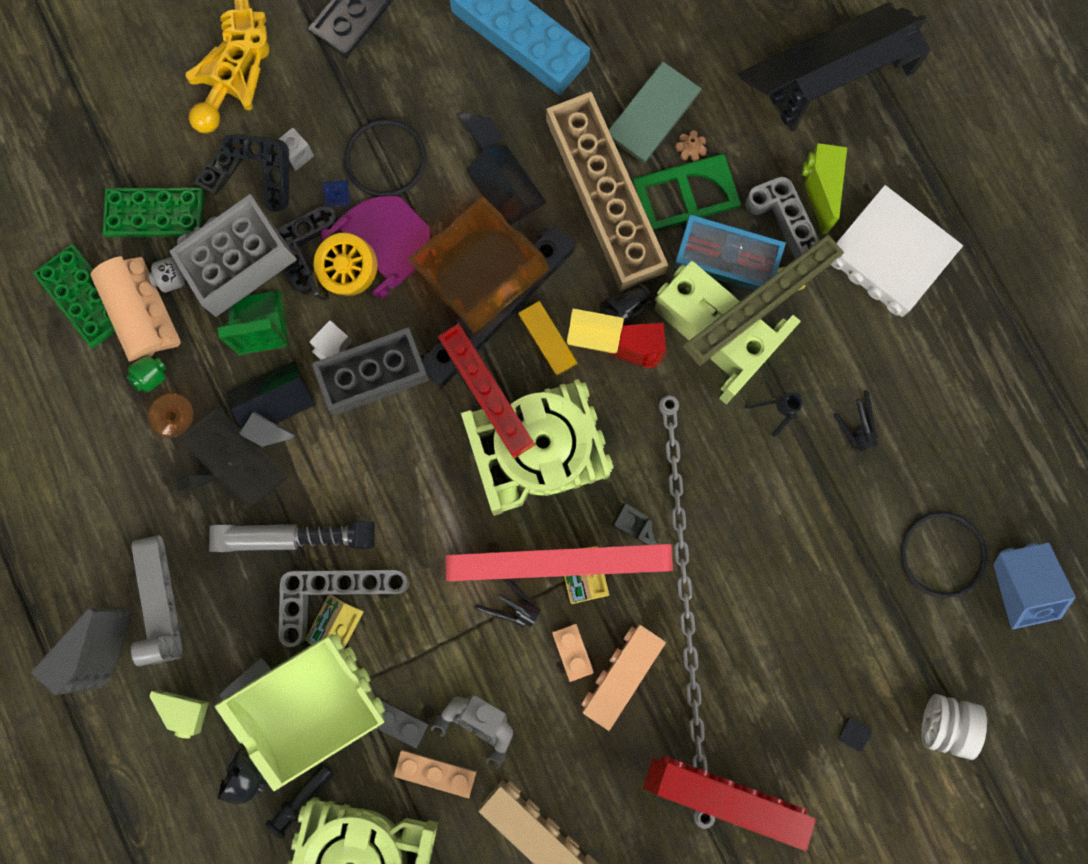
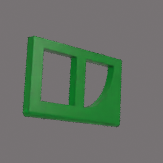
M724 153L632 178V184L653 231L686 223L690 215L704 218L741 206ZM699 176L712 181L722 190L727 198V202L697 210L687 177ZM676 180L687 213L656 221L646 188Z

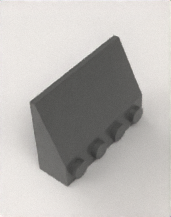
M88 608L31 674L54 695L101 689L111 679L110 674L116 667L131 612L128 609Z

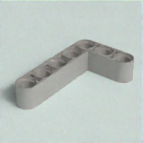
M160 535L134 540L132 542V553L147 639L132 643L131 654L136 666H144L180 659L183 656V648L163 539Z
M397 570L287 572L280 581L279 640L286 647H297L306 641L308 595L401 594L408 589L409 578L405 573ZM373 575L377 579V585L374 589L369 590L365 586V580ZM400 575L403 579V585L395 590L391 587L390 582L392 577ZM296 576L300 580V585L298 589L293 591L289 587V581L292 577ZM319 576H323L326 581L325 587L322 590H317L314 585L316 578ZM344 576H349L352 582L347 590H343L340 587V580ZM296 602L299 605V612L293 617L290 615L288 608L291 603ZM292 628H295L299 633V637L294 643L288 639V632Z

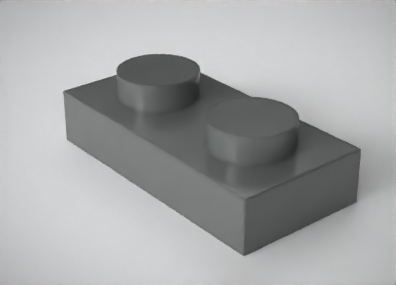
M382 701L386 710L382 713L384 723L376 728L417 748L429 723Z

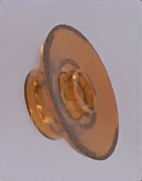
M173 393L165 394L156 399L151 405L148 414L149 424L153 431L162 437L174 438L180 436L192 424L193 408L185 397ZM172 412L177 413L174 421L169 420Z

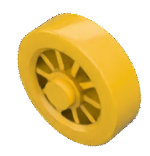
M336 233L329 236L319 245L314 256V272L319 283L328 291L338 295L353 296L362 293L372 284L377 273V257L373 248L367 241L351 233ZM342 244V253L336 245ZM331 250L336 255L334 259L327 257ZM326 260L333 262V266L325 268ZM357 271H361L358 276L355 274ZM335 272L332 278H330L327 275L329 273Z

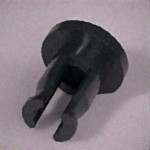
M638 283L635 285L636 288L626 292L616 301L611 298L603 300L600 303V314L624 318L623 326L631 325L630 320L637 316L646 305L653 303L650 299H646L651 293L647 287Z

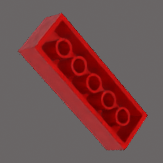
M663 755L661 760L652 758L642 788L660 797L807 851L816 821L815 818L807 816V809Z

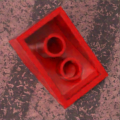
M664 323L622 326L617 353H605L635 365H643V368L657 367L658 364H661L666 354Z

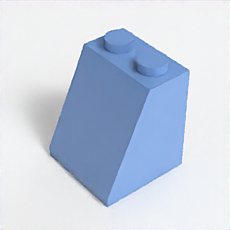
M1032 543L1021 549L1014 550L1013 548H1008L999 553L994 563V569L1011 629L1061 619L1076 596L1050 544L1044 543L1039 545L1038 543Z

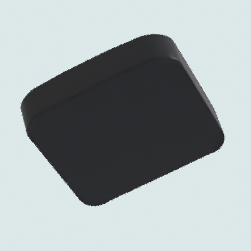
M314 272L310 273L309 281L315 297L322 300L328 299L327 289L319 283Z
M848 718L838 738L853 749L862 751L872 730L859 721Z

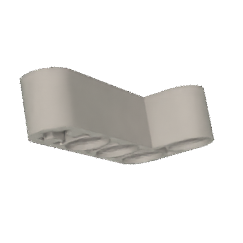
M778 177L758 185L750 191L745 202L746 210L753 215L773 210L795 259L819 242L793 183L788 178ZM775 189H782L785 195H779ZM753 197L760 198L763 204L754 202ZM785 210L793 211L795 216H788ZM795 231H801L805 238L797 237Z

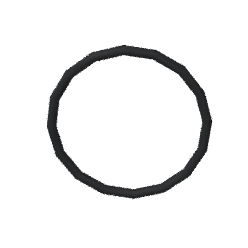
M391 119L375 120L360 127L349 139L344 154L345 168L353 184L365 193L378 197L398 196L411 189L421 178L426 164L425 145L418 133L407 124ZM391 124L403 127L415 137L420 146L422 161L418 174L408 185L397 191L378 192L368 189L357 181L350 169L349 154L353 142L363 131L375 125Z
M949 512L928 513L914 521L904 534L900 549L902 566L910 581L924 593L939 598L959 597L974 589L983 577L987 563L985 541L977 528L964 517ZM949 517L959 520L973 531L980 543L982 561L979 573L970 585L958 592L939 593L927 589L914 578L908 567L906 547L909 536L919 524L930 518Z

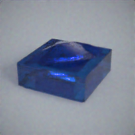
M348 180L322 182L325 206L351 205Z

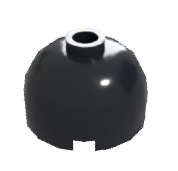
M240 748L234 753L226 769V778L221 781L217 798L231 804H244L250 801L256 792L261 794L266 780L249 757L247 750Z

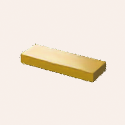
M540 301L518 313L556 377L577 365L576 359Z

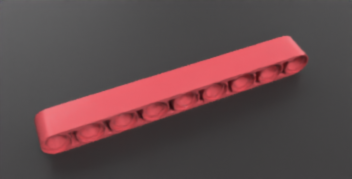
M672 544L446 555V581L673 571Z

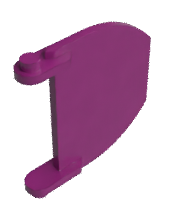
M382 196L366 200L349 210L332 225L331 229L325 228L321 232L323 236L322 241L336 233H351L364 239L371 245L377 257V270L386 279L373 292L376 298L381 297V299L388 296L390 288H396L419 267L427 253L430 242V227L398 196Z

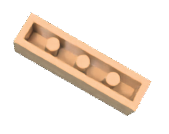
M637 625L636 628L631 626L624 637V640L627 641L622 650L617 648L609 661L613 664L608 672L603 670L595 682L598 684L597 689L593 694L588 692L581 703L584 707L582 713L608 731H610L666 643L641 625Z

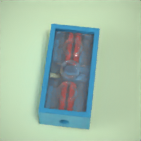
M690 215L674 267L679 268L683 264L687 266L693 261L713 279L755 291L777 274L786 242Z

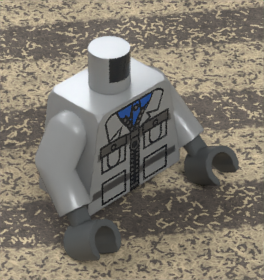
M474 695L466 698L459 696L453 698L442 714L436 717L431 731L436 727L442 730L440 736L442 737L445 735L450 722L453 721L494 746L495 749L492 750L486 759V764L488 765L493 760L497 763L496 770H498L506 759L505 752L513 736V729L507 722L506 714Z

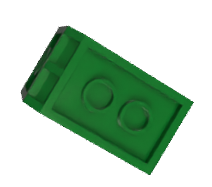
M280 290L245 296L232 305L229 312V322L223 327H218L219 338L238 355L288 347L289 338Z

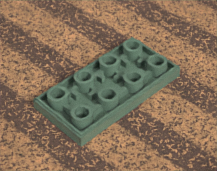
M662 62L609 129L614 143L645 164L696 99L702 88Z

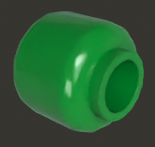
M145 355L129 365V374L126 377L138 392L141 390L150 392L165 381L163 371L166 370V367L158 357L153 359Z

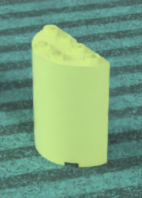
M337 634L325 636L215 705V708L237 740L244 744L249 757L273 791L384 723L382 713L386 710L378 697L375 698L369 684L371 679L364 668L359 669L355 662L357 660L355 653L351 647H344Z

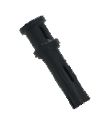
M321 763L290 801L283 802L280 811L273 819L267 820L265 823L266 827L275 836L283 839L288 828L294 821H298L301 807L306 806L307 802L317 795L320 789L334 775V772L327 765Z

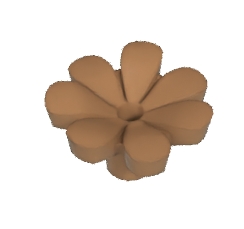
M691 131L689 136L682 134L679 137L680 142L676 144L675 149L676 151H682L681 160L686 161L691 156L692 161L699 160V154L702 156L706 155L707 150L703 146L706 144V139L704 137L698 138L697 131Z

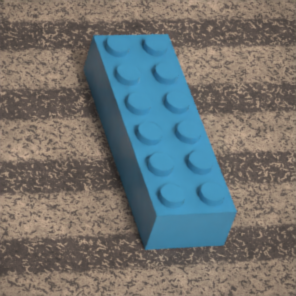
M450 0L452 13L559 96L589 63L590 47L529 0Z

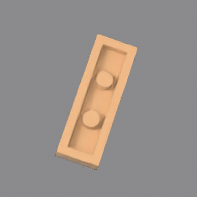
M401 750L394 777L469 798L477 771Z

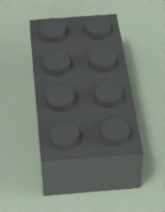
M409 327L312 363L328 410L334 416L429 381Z

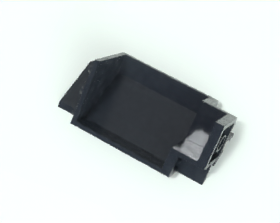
M887 2L737 74L744 82L767 96L769 95L772 104L777 105L781 112L782 122L793 132L797 129L810 102L890 63L894 65L895 69L901 66L907 77L916 73L931 51L919 30L927 17L922 15L918 17L913 16L912 11L902 7L896 9L894 4Z

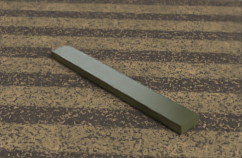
M829 235L825 236L685 343L683 348L699 366L703 365L838 260L845 252Z

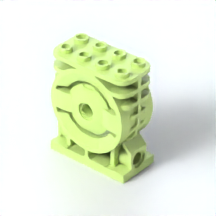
M579 379L573 380V383L567 385L561 384L559 387L551 390L548 388L541 393L526 395L511 404L517 415L522 413L524 418L522 424L535 444L540 437H546L550 441V445L546 449H541L535 445L518 456L519 460L526 467L541 472L545 485H540L536 474L523 469L513 459L483 409L461 413L494 516L522 506L528 494L548 496L609 478L613 464L610 455L604 454V436L601 430H596L597 416L594 407L588 406L589 391L585 382L581 383ZM544 407H549L551 411L565 417L574 429L576 450L571 461L568 463L571 472L569 477H566L562 464L567 460L571 451V433L567 425L560 418L545 413ZM494 435L496 454L489 456L484 453L480 439ZM499 464L502 473L510 482L495 486L490 470L492 466ZM517 489L524 491L521 497L519 496Z
M314 797L307 802L306 806L301 807L298 822L302 824L300 832L295 834L291 849L295 850L293 861L289 860L288 864H316L319 853L325 844L341 835L344 823H348L345 837L339 839L327 849L321 864H346L348 862L354 864H382L378 850L370 843L372 830L377 831L374 843L380 849L385 864H407V851L418 853L416 864H429L438 822L430 820L423 822L405 818L394 825L387 817L378 812L368 809L351 808L347 804L338 805L334 801H320V798Z

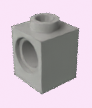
M291 128L279 138L288 146L289 164L295 171L314 157L307 142L294 128Z

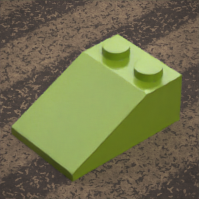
M818 143L813 152H809L807 161L803 162L801 176H805L804 187L822 234H828L840 215L847 147Z

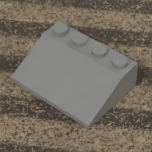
M251 194L169 251L200 304L215 317L297 260L287 243Z

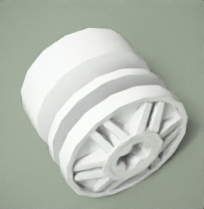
M934 694L927 703L922 721L921 736L924 747L931 750L937 749V751L943 753L950 750L952 755L970 760L975 759L982 750L986 737V710L982 705L966 701L958 703L954 698H946L945 696Z

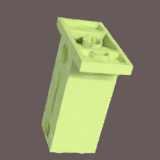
M691 261L687 266L683 264L673 275L674 278L671 284L666 282L657 292L658 296L655 298L657 303L654 311L684 337L691 340L740 301L696 263ZM792 315L788 321L783 318L773 330L760 319L710 358L731 376L721 388L724 393L719 399L727 405L801 321Z

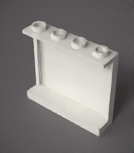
M885 185L836 243L845 253L831 265L836 269L844 271L853 283L861 285L868 290L867 292L872 298L882 301L887 305V309L891 313L903 317L913 308L963 245Z

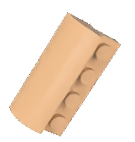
M122 256L99 264L90 275L128 360H137L145 355L151 357L156 351L178 347L181 341L157 288L153 287L149 280V271L143 257L123 260Z

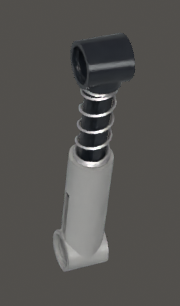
M369 521L350 522L345 527L331 528L330 526L324 529H320L319 526L318 529H308V527L300 529L297 524L211 525L209 529V552L296 550L298 546L302 547L304 544H310L311 546L316 544H322L323 546L334 544L337 546L339 543H343V545H347L351 549L375 548V522Z

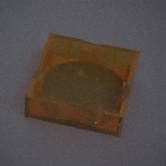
M483 196L461 213L447 229L434 236L408 258L417 274L474 334L550 270L543 254L525 236L514 230L506 222L504 216Z

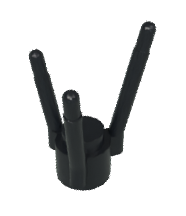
M868 390L864 391L867 418L861 399H856L863 425L862 430L855 432L857 437H854L839 414L834 413L835 419L849 438L852 447L858 446L859 451L879 445Z
M791 392L782 397L777 396L772 399L745 404V408L777 404V410L781 414L786 415V418L772 433V436L775 437L791 420L796 418L795 413L802 408L803 402L799 393Z
M510 579L503 580L525 602L522 601L519 605L502 594H498L497 597L516 609L514 615L518 617L488 607L475 606V609L515 622L521 627L524 624L531 627L541 609L536 607L537 602L530 599Z

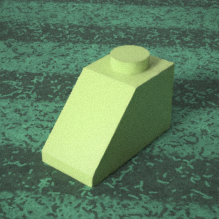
M162 690L151 691L150 698L166 728L175 731V736L189 739L191 735L193 736L201 732L209 702Z

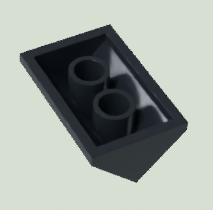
M507 145L484 148L466 170L506 229L546 204L545 199Z
M296 361L227 392L230 410L242 429L253 412L276 424L315 406Z

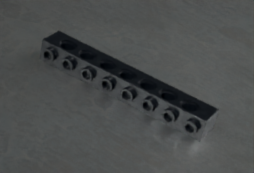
M555 225L549 230L547 228L544 229L537 237L538 241L533 247L529 245L524 249L528 267H533L536 272L526 276L523 286L509 302L498 310L484 313H467L465 316L461 315L453 323V326L458 323L460 324L477 352L575 252L576 244ZM549 250L553 254L548 258H544L540 255V252ZM481 318L485 320L484 326L480 328L474 327L472 323L475 319ZM438 338L436 341L437 345L431 351H425L420 357L428 378L442 390L459 370L452 359L447 363H440L438 361L441 354L447 353Z

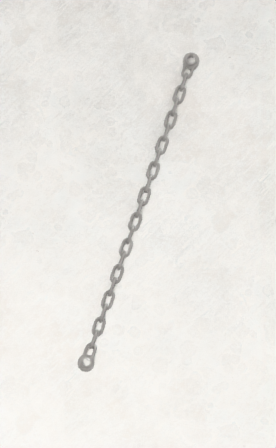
M668 395L661 399L658 408L663 415L664 426L669 430L670 439L666 443L667 460L672 463V474L669 476V491L675 497V508L672 510V525L678 533V542L675 544L674 549L676 563L681 568V577H679L677 585L679 598L684 603V612H682L680 620L682 633L687 638V647L684 649L683 655L684 666L690 673V683H688L686 691L688 704L693 708V719H691L689 724L691 740L696 744L693 767L697 768L696 760L701 762L703 759L704 771L708 772L706 757L701 752V743L705 738L704 724L698 717V706L701 704V688L695 682V670L698 668L697 650L692 646L695 619L694 614L689 611L688 601L692 597L691 579L686 576L685 567L689 562V550L687 543L683 541L682 532L686 528L685 510L680 507V496L683 494L682 476L677 473V462L680 460L679 442L674 439L679 402L675 397ZM665 402H672L674 407L672 409H667L665 407ZM673 416L674 424L670 422L668 425L667 417ZM669 445L672 447L676 445L677 458L672 456L671 459ZM678 477L680 491L675 490L673 492L672 478L677 480ZM681 511L682 525L678 524L676 526L675 512L679 515ZM678 546L680 549L684 546L685 560L681 558L679 561ZM687 580L688 595L687 593L682 595L681 581L685 584ZM690 615L691 630L687 628L685 631L684 616L688 619ZM687 651L689 654H692V651L694 652L695 665L690 664L688 666ZM690 687L693 690L697 688L698 702L695 699L691 702ZM693 723L696 726L700 724L701 738L698 735L694 737ZM694 810L693 819L700 828L707 829L714 824V816L709 815L707 822H701L700 817L704 813Z

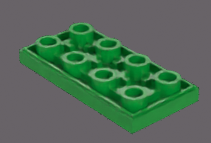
M105 188L103 235L105 237H180L184 234H189L195 231V227L199 226L201 228L203 226L204 190L202 188Z
M72 243L34 271L33 274L91 348H95L116 331L90 275L94 269Z

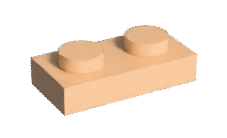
M576 624L552 633L570 682L594 673Z

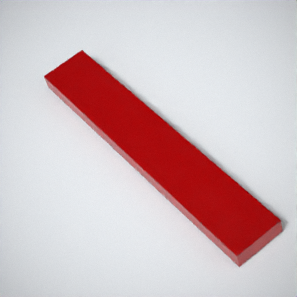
M458 323L439 335V340L513 459L534 447L536 444L460 324Z

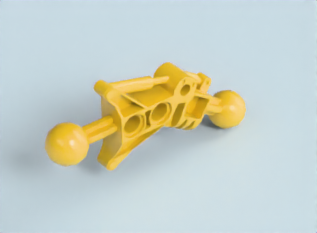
M234 0L235 10H229L221 16L224 41L218 47L215 46L197 66L186 72V77L190 84L204 83L213 86L205 102L195 104L190 109L189 122L192 128L200 133H211L218 128L220 122L218 108L227 93L239 99L245 110L249 111L253 108L252 101L261 69L259 64L261 59L268 56L270 47L267 41L266 26L264 25L266 23L265 14L263 12H253L252 8H249V0ZM237 55H242L240 59H233ZM250 65H251L250 72H249V76H248V80H247V84H246L245 79H244V76L246 75V73H247V71H248V69H249V67H250ZM226 75H231L227 80L222 79Z

